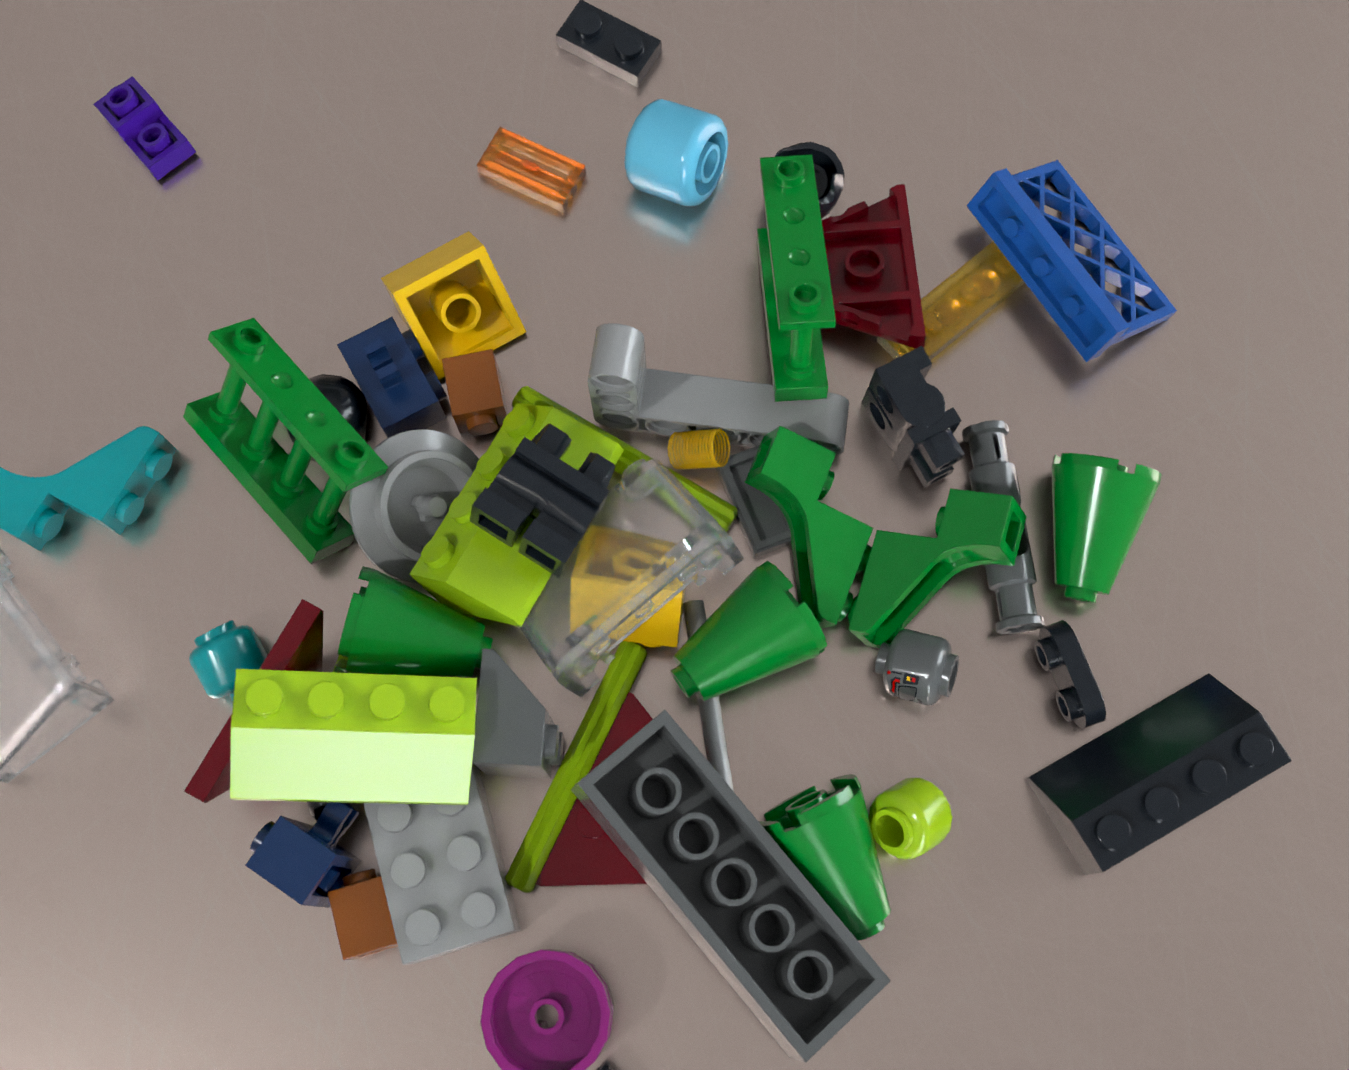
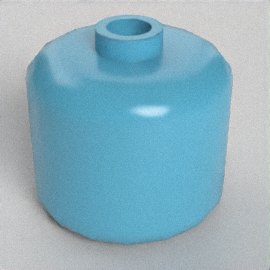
M657 99L643 108L628 134L624 161L626 176L633 187L641 192L683 206H698L708 199L723 173L728 151L727 128L721 118L715 114L673 101Z

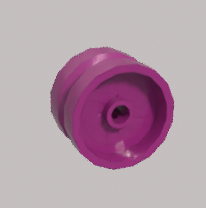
M544 949L518 956L496 974L484 995L480 1024L486 1049L501 1070H586L599 1057L611 1035L614 1005L606 980L594 964L579 955L568 951ZM545 1004L552 1005L558 1012V1021L555 1026L548 1028L547 1021L537 1019V1011L545 1007Z

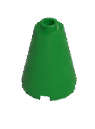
M1062 453L1061 457L1056 454L1053 456L1051 468L1055 584L1065 587L1063 597L1096 603L1097 594L1109 595L1158 490L1162 476L1159 471L1136 464L1135 472L1132 474L1128 473V467L1118 464V459L1088 454Z
M766 561L760 566L755 567L673 655L677 667L670 672L687 698L697 694L702 701L709 700L818 657L820 653L825 651L824 648L827 647V641L811 609L805 601L801 604L798 603L795 597L788 591L794 585L771 562Z
M363 566L358 579L369 581L367 588L360 587L359 594L353 592L337 655L348 657V660L340 659L335 665L334 672L472 678L474 668L481 669L482 649H491L493 638L483 636L484 624L376 569Z
M848 774L830 779L834 787L831 791H817L814 785L784 800L763 814L766 821H759V823L857 940H864L876 935L885 928L884 919L890 914L891 908L862 787L856 775Z

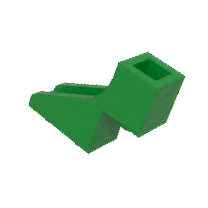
M779 426L763 437L744 483L767 495L784 514L791 532L798 603L801 604L804 601L807 603L822 629L841 622L849 612L853 602V594L849 591L855 575L859 574L868 562L872 549L868 545V541L873 527L818 501L827 495L834 481L835 473L830 468L836 453L783 426Z
M950 488L946 506H942L937 513L935 522L937 538L877 530L868 562L863 569L864 577L859 594L853 598L848 613L850 624L848 630L866 646L880 648L883 642L891 643L899 631L909 624L939 589L955 574L967 568L985 564L1014 566L1027 518L1014 497Z

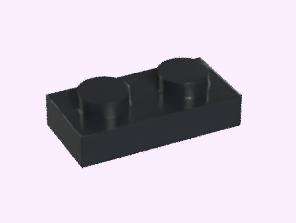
M579 0L556 34L557 46L636 87L640 85L662 52L661 40L583 0Z

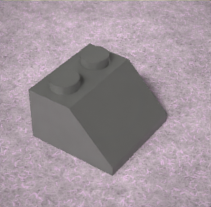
M482 649L472 763L486 775L551 779L552 765H561L563 732H559V725H555L546 708L494 649Z

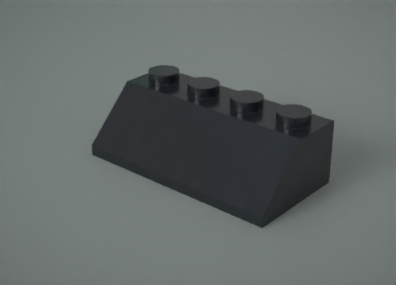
M1208 673L1027 777L1026 780L1084 875L1102 873L1292 760L1260 711Z

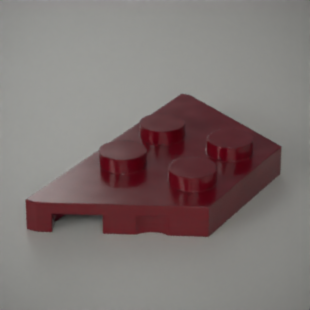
M900 184L890 188L889 197L871 206L862 201L847 208L839 216H830L822 220L836 323L916 349L920 346L925 347L926 333L905 184Z
M302 599L259 669L322 672L323 610ZM232 714L184 792L204 803L230 790Z
M628 692L590 772L653 720L634 694ZM578 798L535 883L541 887L648 885Z

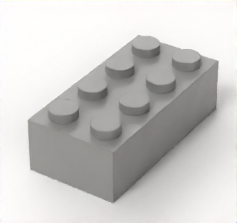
M472 763L468 805L363 803L402 965L416 964L522 931L511 887L506 882L505 876L507 872L480 769Z

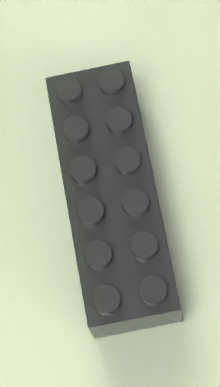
M666 710L662 711L571 789L789 1058L806 1063L891 981Z

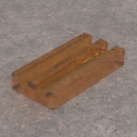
M499 127L477 164L479 174L563 213L568 206V198L570 196L573 197L577 191L578 181L582 182L586 175L585 165L502 127ZM503 145L566 174L567 177L563 179L541 169L539 165L533 162L519 159L500 149Z

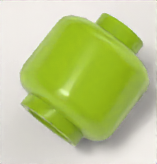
M906 778L878 794L869 809V820L874 839L888 854L899 859H915L941 843L951 830L953 817L949 802L938 787L922 778Z

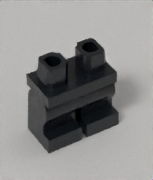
M920 346L875 369L869 383L870 387L866 390L862 404L886 444L895 452L892 460L898 470L901 471L912 466L925 488L950 475L954 470L952 465L960 461L965 454L953 435L962 420L954 407L945 411L946 403L943 394L937 387L926 382L925 377L932 366V362L924 348Z
M547 424L532 441L526 437L523 438L515 453L504 464L488 488L485 487L472 504L470 522L509 547H512L530 519H534L522 536L518 552L560 578L593 521L603 508L610 492L607 487L615 465L598 453L590 452L579 470L571 467L561 459L569 449L572 440L565 432L552 424Z

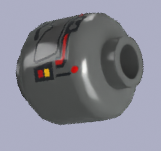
M903 629L894 637L891 644L886 642L881 644L876 659L875 672L883 675L884 689L887 694L932 706L938 702L941 696L949 697L951 695L957 677L959 656L952 654L951 644L942 637Z

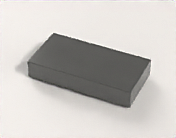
M760 445L729 457L724 467H716L730 504L734 505L738 510L736 518L753 558L791 544L790 528L780 508L767 495L744 483Z

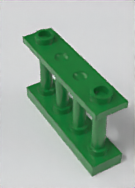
M812 155L760 158L767 228L757 229V249L775 402L827 399L828 380L820 328H835L836 317Z
M255 318L211 331L208 340L230 365L221 391L187 403L183 418L310 564L351 545L355 535L352 526L338 511L348 490L385 474L388 466ZM246 383L262 400L256 418L240 401ZM279 420L296 438L289 455L273 438ZM312 457L329 475L323 492L305 474Z

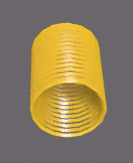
M722 429L674 432L668 441L669 461L677 470L724 467L730 457V442L726 432Z

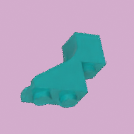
M140 426L54 475L27 477L0 467V530L41 551L46 542L58 534L63 525L64 515L71 508L121 535L126 526L135 522L144 508L145 497L154 483L161 480L168 473L172 465L173 454L177 449L160 432L147 426Z

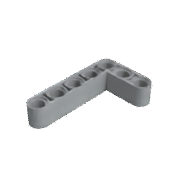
M609 323L597 327L588 375V387L593 416L599 424L614 429L671 436L674 432L722 429L726 432L730 444L748 447L760 445L765 435L777 427L783 426L835 452V456L844 452L850 404L849 400L844 396L828 392L827 399L775 402L773 385L648 369L646 368L645 338L642 332L623 324Z

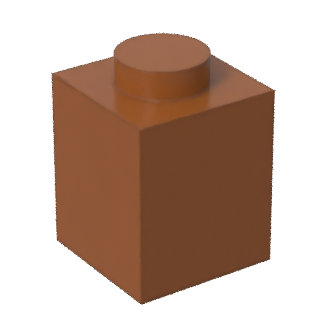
M493 349L442 359L452 417L459 433L468 432L471 435H485L496 431L499 425H503V421L508 413L499 367Z
M369 869L343 877L344 887L328 892L343 960H356L398 947L381 876L377 877L375 869Z

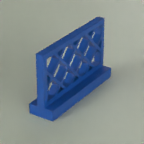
M1058 160L1011 175L1007 168L996 171L966 205L1086 362L1099 357L1109 346L1164 322L1177 312L1176 308ZM1050 179L1061 195L1046 189L1045 180ZM1045 205L1061 212V219L1045 213ZM1075 219L1084 222L1091 233L1076 227ZM1075 243L1090 249L1091 258L1076 252ZM1105 257L1112 259L1120 268V271L1106 265ZM1105 282L1121 288V297L1105 290ZM1135 295L1142 297L1152 310L1136 304Z

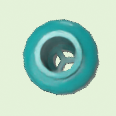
M231 620L195 638L194 642L197 647L190 653L189 661L209 697L220 699L229 695L233 701L236 669H259L266 659L267 653L252 627L248 625L237 627L234 621Z

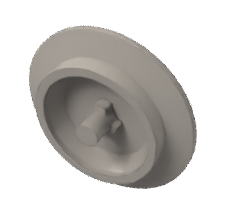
M427 429L400 432L378 444L373 450L388 466L386 473L351 489L349 499L352 530L366 557L386 574L399 580L414 583L418 582L409 575L420 558L424 546L432 539L449 512L451 503L459 496L476 469L479 460L474 452L457 438L440 431Z

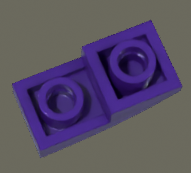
M133 76L112 88L104 97L94 103L97 110L157 181L196 153L188 139L168 119L155 100Z

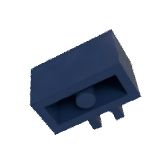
M390 317L337 344L387 438L404 431L427 429L446 419L440 401L447 398V395L434 371L432 370L424 374L416 361L424 357V353L411 329L401 333L393 317Z
M328 802L313 827L307 823L280 815L275 823L273 821L268 822L255 836L250 846V850L254 853L245 866L300 905L329 908L331 905L328 892L343 888L342 878L353 874L361 862L360 859L337 844L360 812L345 802Z

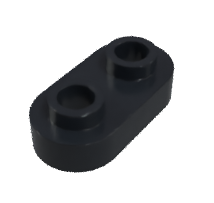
M1061 620L1041 627L1039 632L1040 640L1034 643L1035 652L1042 668L1045 671L1051 670L1059 689L1056 691V701L1064 719L1067 722L1074 721L1082 729L1105 721L1106 708L1102 694L1071 626L1066 621Z

